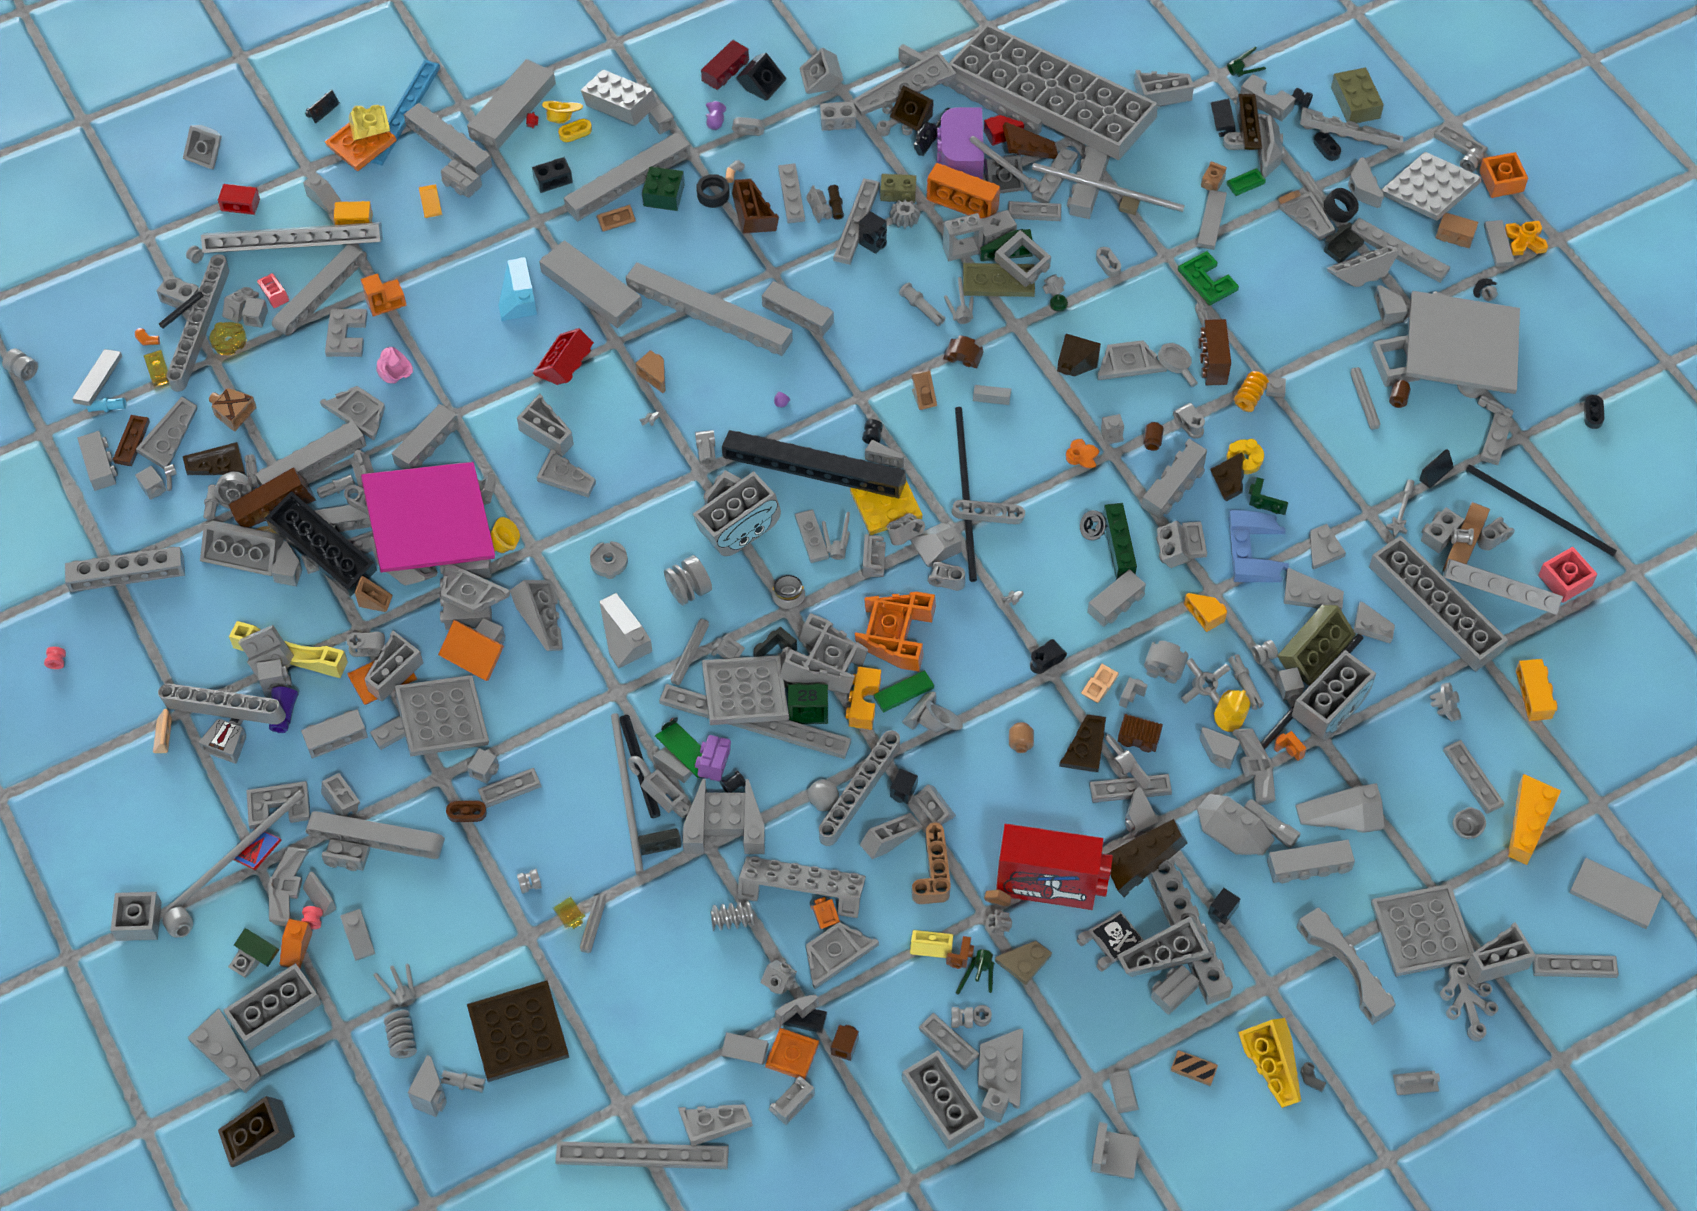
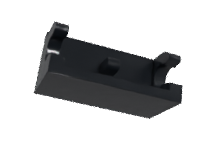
M1229 98L1211 102L1216 131L1226 130L1225 132H1220L1219 137H1224L1230 132H1236Z

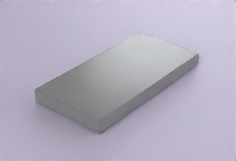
M1585 858L1569 892L1644 929H1647L1662 896V893L1588 858Z

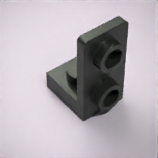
M779 627L776 631H772L763 643L756 645L753 651L754 657L765 656L777 644L782 650L785 647H790L792 650L797 651V640L782 627Z

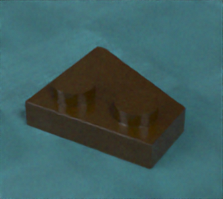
M1242 452L1210 469L1225 501L1243 493V460H1245V456Z

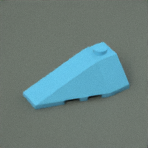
M525 258L508 260L499 300L501 321L537 315Z

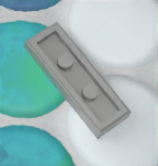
M1445 123L1434 134V138L1464 155L1472 148L1480 150L1483 155L1488 149L1486 146Z
M1009 201L1008 212L1013 219L1061 221V204Z
M1503 221L1485 222L1484 228L1495 266H1513L1515 261Z
M532 768L478 789V792L486 808L538 789L541 787V783L535 769Z
M934 1013L919 1026V1030L963 1070H966L979 1057V1053Z

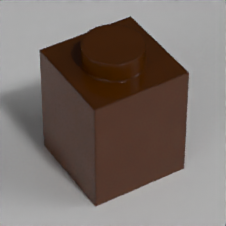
M839 1025L831 1046V1055L851 1061L859 1040V1031L850 1025Z

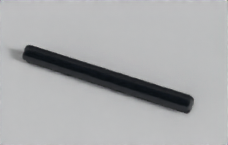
M627 714L620 716V724L631 757L638 756L643 759L630 716ZM634 763L635 768L640 772L637 777L641 786L645 778L640 767ZM641 787L650 817L652 819L659 817L661 814L658 803Z

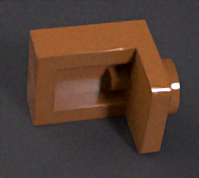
M963 936L960 955L947 953V965L956 969L967 968L968 957L972 958L974 952V945H971V937Z

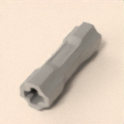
M1252 799L1244 805V808L1263 821L1269 832L1276 836L1280 842L1289 848L1294 846L1301 835L1300 832L1290 825L1281 822Z

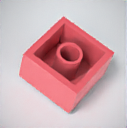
M1571 547L1543 563L1538 576L1553 593L1563 596L1561 602L1564 603L1593 586L1597 573L1577 550Z

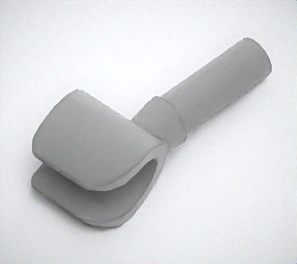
M173 464L164 468L167 479V491L172 490L171 476L177 475Z

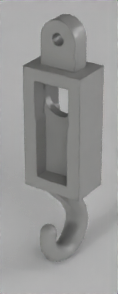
M632 756L628 760V765L635 775H639L640 772L635 768L634 763L640 767L645 778L641 787L668 813L673 810L678 816L682 818L687 817L690 808L683 802L685 795L658 769L651 774L643 759L638 756ZM666 794H668L674 801L672 802V801L666 796Z

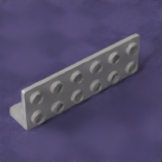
M755 856L746 857L739 876L737 898L758 901L760 885L837 897L839 898L837 914L858 918L860 898L866 876L857 873L840 872L838 870L821 869L816 866L808 867L797 863L790 864L778 860L760 859Z

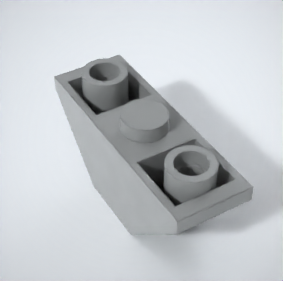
M1362 157L1350 175L1348 187L1357 200L1379 208L1384 199V193L1378 187L1377 179L1372 175L1370 165Z

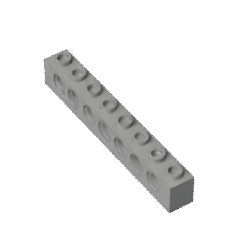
M1172 856L1147 877L1170 927L1191 916L1196 921L1214 956L1206 958L1209 961L1207 963L1201 960L1187 963L1192 974L1199 980V990L1206 1005L1229 998L1233 984L1231 979L1226 977L1224 973L1223 962L1215 954V945L1207 937V928L1204 923L1201 924L1198 918L1199 911L1190 901V892L1188 888H1184L1182 875L1179 870L1176 871L1174 867L1175 861ZM1165 870L1167 874H1162L1159 871ZM1171 887L1174 888L1176 891L1172 892L1169 891L1167 888ZM1175 905H1181L1184 909H1178ZM1214 976L1217 978V980L1212 981L1208 977Z

